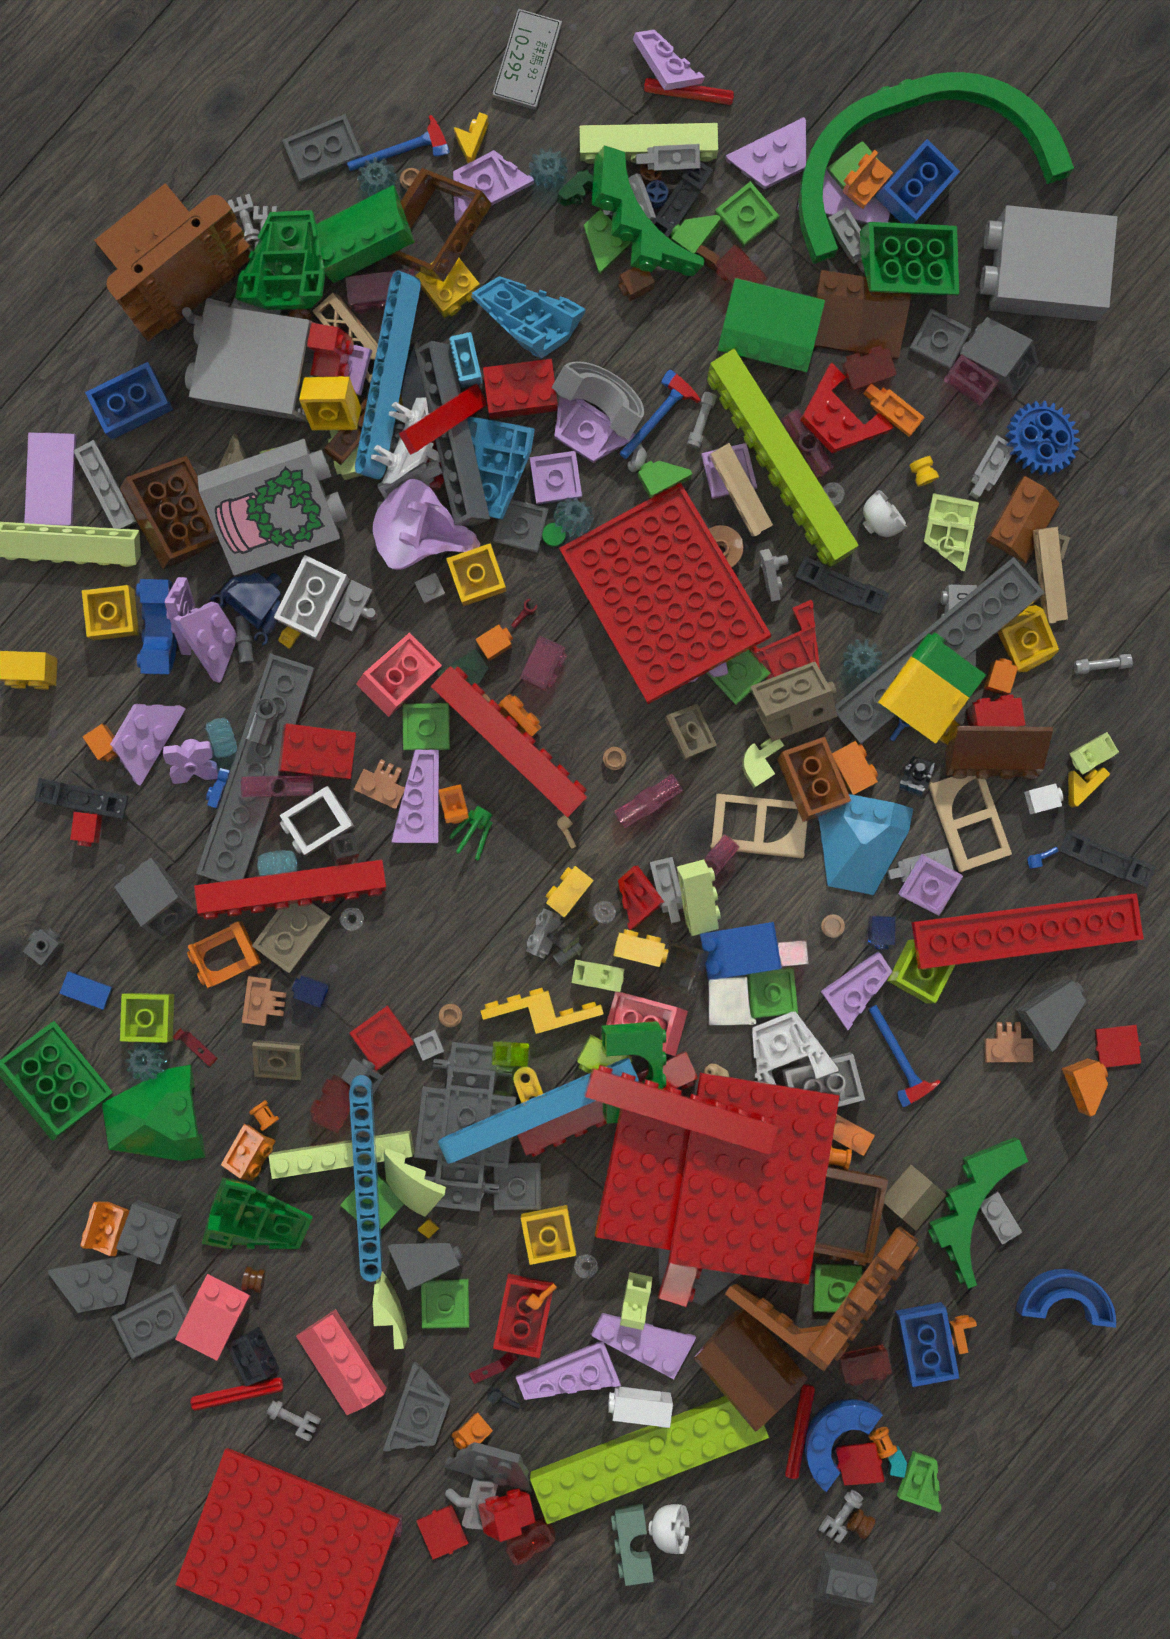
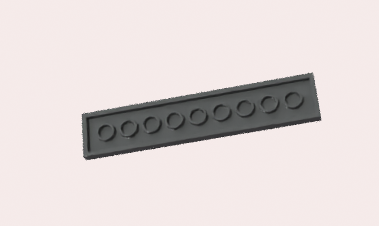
M1013 557L835 705L837 716L857 740L863 744L896 717V715L881 706L878 701L927 633L930 635L934 632L946 640L943 644L966 659L1045 594V592Z
M270 653L196 874L220 882L245 879L280 775L278 766L283 725L286 723L297 725L315 668ZM263 698L276 701L280 707V713L275 719L267 745L246 739L256 712V704ZM266 703L263 706L262 711L264 715L267 716L273 712L271 703Z

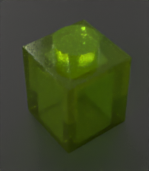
M493 1041L492 1065L528 1067L529 1043Z

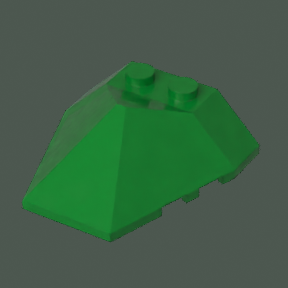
M312 210L270 212L258 235L259 242L255 250L251 251L248 256L250 261L245 271L242 270L239 275L235 298L238 301L266 310L311 309L322 298L325 281L314 212Z
M192 1065L168 1068L102 1103L109 1150L177 1161L206 1157L202 1134H198L191 1090L195 1088Z
M222 1178L210 1209L202 1244L224 1249H232L233 1245H247V1249H255V1245H269V1249H299L313 1216L252 1187L246 1182Z

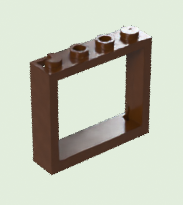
M421 168L401 200L410 229L435 189L468 201L470 204L432 264L401 251H397L386 258L444 282L492 203L481 190Z
M828 1166L826 1177L876 1187L864 1252L815 1242L813 1256H819V1253L829 1255L828 1258L835 1261H842V1258L851 1259V1263L855 1265L865 1266V1263L871 1264L888 1179L878 1175Z

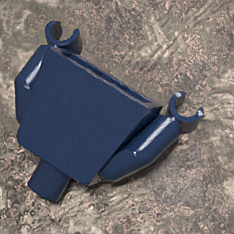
M257 572L252 575L247 574L233 577L221 589L220 595L214 594L211 597V602H216L220 598L221 603L219 606L221 609L225 608L228 603L258 630L262 627V632L256 633L254 640L257 641L259 635L262 634L265 636V641L262 645H266L270 640L268 633L273 631L278 622L274 616L281 604L279 600L281 593L277 587L282 583V580L275 573L270 574L266 579Z

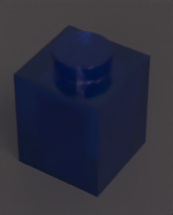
M869 916L868 944H874V949H888L889 945H895L896 917Z
M301 975L300 979L296 978L293 984L292 991L295 992L293 998L322 1007L330 984Z

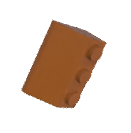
M1024 476L1018 482L986 542L1026 564L1035 549L1033 530L1045 529L1060 503L1044 486Z
M825 737L785 750L777 758L802 822L825 815L851 802Z

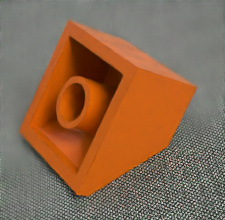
M1087 1058L1062 1068L1078 1111L1091 1117L1096 1114L1107 1088L1108 1082L1106 1077H1108V1072L1104 1064Z

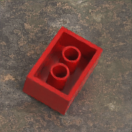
M552 359L483 367L490 420L558 411L556 391L551 388L555 382Z
M286 723L283 725L278 771L349 780L351 779L356 733Z
M508 1273L493 1349L540 1358L553 1292L546 1297L542 1305L536 1310L526 1305V1301L532 1293L539 1297L553 1282Z

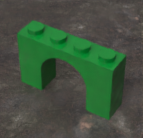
M658 1021L602 1026V1049L606 1057L638 1055L648 1061V1072L645 1079L659 1083L658 1088H666V1076L663 1073V1066H666V1054L663 1051V1043H666V1031L661 1028ZM602 1103L603 1116L606 1122L618 1123L620 1108Z

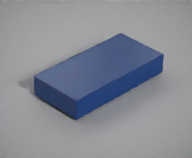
M68 971L59 994L100 1009H105L113 987Z

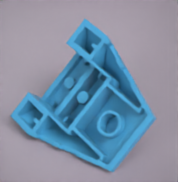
M500 276L474 291L471 296L524 349L541 359L569 340L586 310L567 298L560 296L559 300L546 296L547 292L539 290V293L527 290L524 284Z
M469 416L467 420L489 516L503 519L531 454L535 429Z
M849 794L851 802L818 817L827 886L874 895L909 832L913 808L893 802Z

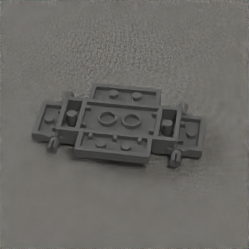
M452 1042L451 1054L448 1060L434 1058L433 1063H439L433 1064V1068L447 1070L446 1089L427 1086L422 1088L414 1157L438 1160L435 1176H425L424 1178L446 1187L445 1195L435 1205L437 1207L480 1211L484 1193L499 1194V1190L496 1189H499L500 1184L486 1183L484 1177L485 1166L508 1168L512 1137L450 1164H447L438 1144V1140L516 1105V1097L494 1094L497 1077L506 1076L512 1078V1073L509 1072H513V1067L499 1066V1047Z

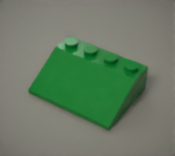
M394 185L316 224L324 272L333 283L415 243Z
M868 222L860 230V254L869 292L959 295L957 226Z
M735 278L717 350L728 353L735 349L739 356L807 372L825 300Z
M55 1021L0 1060V1078L52 1141L74 1126L113 1093Z

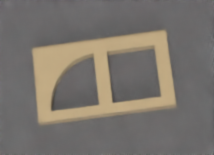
M967 776L963 779L950 777L930 784L929 789L959 872L962 873L965 870L1012 854L985 779H978L976 776ZM973 779H977L987 809L953 820L952 805L956 794L965 784ZM991 818L1001 848L967 860L957 829Z
M716 794L712 843L710 847L715 850L803 859L805 856L807 821L802 822L798 812L792 829L783 838L775 842L763 843L767 806L797 809L795 802ZM725 802L757 805L753 842L722 838Z

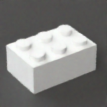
M304 555L274 618L278 622L320 641L350 579L346 574Z

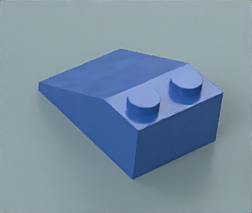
M774 922L700 934L708 980L782 969Z

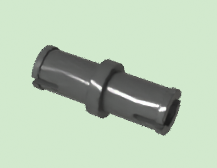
M237 616L234 618L237 634L235 643L238 644L239 663L251 664L254 662L252 650L254 638L250 633V624L243 616Z

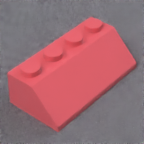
M336 1309L296 1335L346 1415L365 1408L384 1395L387 1389Z

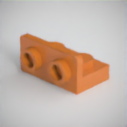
M876 150L870 156L866 153L858 163L860 168L856 172L852 170L843 181L846 185L842 192L862 209L865 208L893 174L889 168L876 158L878 155Z
M244 1124L221 1165L238 1178L253 1181L259 1175L265 1159L271 1154L275 1140L264 1136L250 1125Z

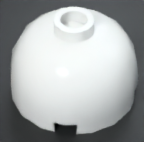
M880 490L874 493L864 505L863 515L866 521L863 522V525L870 534L875 532L882 537H891L901 532L907 526L896 507L888 501L885 502L888 497Z
M679 1504L663 1506L655 1513L653 1521H650L649 1534L653 1536L655 1544L662 1551L670 1554L685 1553L689 1541V1536H685V1527H689L687 1508Z

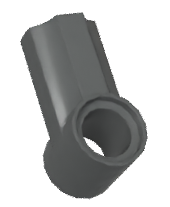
M263 698L256 704V712L246 739L267 745L275 719L280 713V707L276 701ZM266 703H271L273 712L266 716L262 711L263 706Z

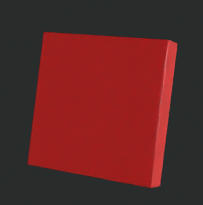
M386 1006L350 1032V1035L367 1059L376 1065L374 1068L376 1071L415 1044L389 1006Z

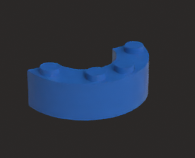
M140 579V583H137L136 594L137 597H140L142 619L145 620V629L142 630L143 647L140 650V654L137 655V667L141 668V673L170 674L174 666L177 639L175 633L171 631V621L167 619V609L165 606V599L173 587L170 580Z
M1055 1269L1036 1276L1023 1289L1016 1306V1311L1022 1316L1045 1319L1048 1309L1054 1302L1063 1298H1073L1081 1302L1085 1310V1319L1092 1325L1116 1328L1115 1309L1107 1293L1096 1282L1074 1270Z
M843 1399L825 1406L813 1417L807 1429L804 1453L815 1481L824 1491L827 1492L840 1474L837 1465L831 1458V1449L835 1439L843 1432L849 1430H861L869 1434L883 1416L878 1407L863 1400Z

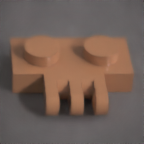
M381 759L375 773L363 769L354 790L397 810L405 789L396 784L402 769L398 767L395 770V774L392 775L391 771L394 765L389 763L386 771L382 769L386 761Z
M248 976L242 1023L266 1026L268 1014L284 1015V1011L275 1010V1006L285 1007V1002L276 1001V998H286V993L271 991L273 979Z
M996 1022V1038H984L985 1062H1033V1038H1021L1020 1022H1015L1014 1031H1012L1011 1022L1005 1023V1031H1002V1022Z

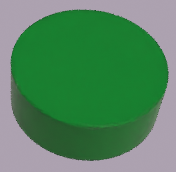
M558 523L548 524L542 533L544 542L550 547L560 546L566 536L564 528Z

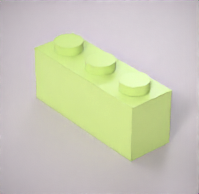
M704 860L678 866L677 871L685 923L691 935L694 936L719 929L718 919H721L718 906H715L718 895L715 887L712 885V882L715 881L712 867L708 868Z

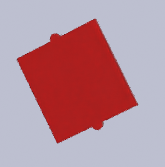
M1137 1025L1095 1029L1097 1042L1095 1050L1098 1051L1100 1064H1104L1105 1067L1141 1063L1139 1049L1141 1042L1138 1041Z
M876 1443L836 1446L839 1461L838 1468L841 1469L844 1485L881 1483L885 1481L881 1467L882 1460L879 1459Z
M453 1505L438 1511L433 1510L432 1514L416 1521L432 1559L447 1553L452 1554L454 1550L469 1544Z

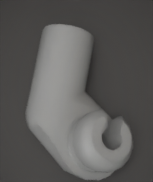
M641 443L633 451L632 459L627 464L631 472L641 470L640 467L645 464L647 453Z

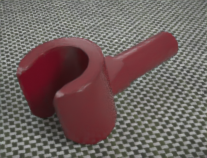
M527 599L524 602L523 610L511 624L512 627L516 628L527 615H533L536 612L537 605L531 610L526 607L531 599Z

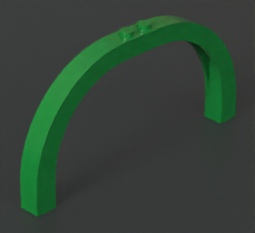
M965 72L939 73L915 80L906 79L891 88L890 86L882 87L876 93L858 100L839 113L820 134L807 160L800 183L798 207L801 231L812 263L815 264L833 258L838 250L826 217L823 202V182L827 164L840 144L864 125L933 101L960 100L979 104L1001 114L1020 130L1031 145L1047 184L1068 178L1074 170L1068 150L1059 131L1047 114L1020 90L1007 83L980 74Z

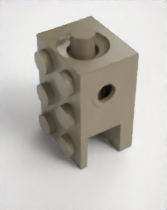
M816 662L750 686L751 692L759 706L756 709L757 714L772 742L837 717L833 695L837 694L835 685L832 681L827 683Z

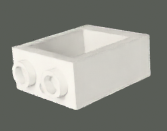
M326 786L280 815L283 820L280 822V825L286 834L291 833L295 839L292 844L299 854L303 852L306 856L354 827L329 786ZM324 797L341 826L307 846L290 817Z
M621 1386L615 1387L614 1393L610 1392L608 1413H612L613 1421L670 1428L673 1407L671 1393Z

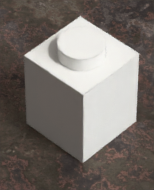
M1056 784L1024 792L1030 814L1062 806L1063 794Z

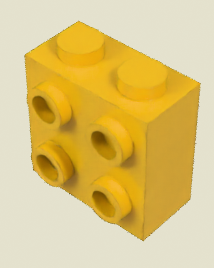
M458 258L444 282L421 272L415 275V277L420 279V288L444 318L459 312L461 305L465 302H472L474 300L471 297L472 293L480 288L479 282L460 258Z
M576 866L573 869L568 867L560 877L563 882L558 888L553 886L545 896L548 898L546 904L564 918L594 881Z
M624 929L623 933L618 932L613 956L660 967L661 963L666 962L668 949H664L665 944L660 943L661 938L647 935L646 939L638 937V932Z

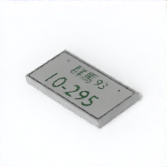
M518 9L493 90V98L530 109H537L562 21Z

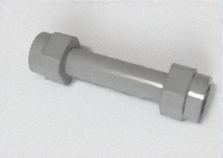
M704 392L700 403L702 407L694 431L690 432L687 445L692 448L700 449L703 440L702 433L710 409L714 407L717 398L713 393Z
M1122 654L1112 659L1088 661V659L1074 661V671L1077 675L1087 674L1090 670L1118 667V669L1132 668L1131 654Z

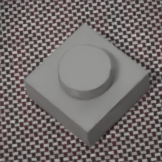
M436 573L415 582L424 604L446 595Z
M436 1029L413 1039L422 1060L445 1051Z

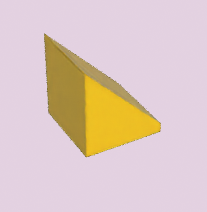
M287 626L282 631L278 641L290 649L301 632Z
M429 1218L418 1228V1231L429 1239L439 1227Z

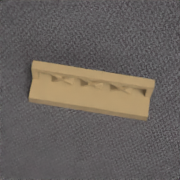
M332 293L313 310L323 325L331 326L330 323H334V327H338V323L347 324L349 336L353 338L352 341L361 342L363 347L371 349L370 359L375 360L378 343L339 295ZM330 304L335 309L334 320L326 319L321 313ZM367 371V374H366V377H365V378H366L370 383H371L372 374L370 375L369 372Z
M730 443L708 454L751 536H757L761 531L772 526L770 518Z
M1058 527L1033 530L1038 583L1045 592L1040 597L1041 608L1044 610L1048 623L1066 620L1068 615Z

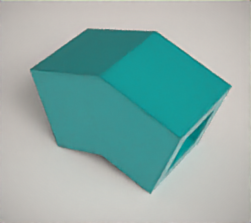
M897 1446L898 1450L888 1457L890 1461L888 1472L892 1476L905 1478L907 1462Z

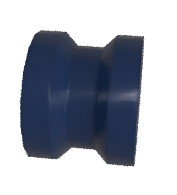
M654 180L647 185L646 191L652 208L659 209L667 201L668 188L664 182Z

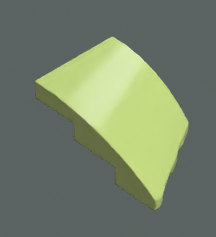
M933 493L924 542L952 562L961 571H965L979 502Z
M385 1148L384 1163L388 1185L407 1207L426 1217L445 1195L446 1187L425 1180L426 1171L405 1164L406 1155Z
M381 1272V1276L376 1280L374 1286V1326L393 1325L394 1349H404L408 1337L402 1306L389 1279Z

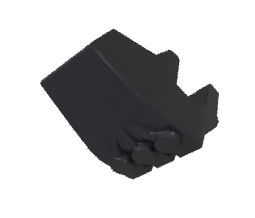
M913 756L908 766L905 767L899 790L912 795L916 794V796L924 799L929 790L936 764Z

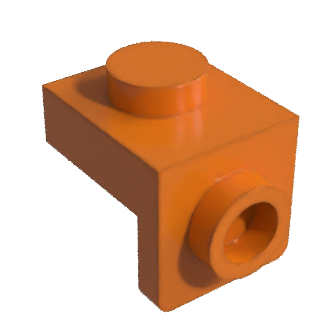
M461 784L438 790L446 823L456 824L469 818Z
M961 1315L955 1317V1321L949 1322L953 1347L958 1354L968 1353L964 1329L977 1326L976 1321L972 1317Z
M475 1413L459 1430L454 1431L451 1436L454 1439L455 1446L461 1450L467 1448L473 1442L481 1443L493 1430L479 1413Z

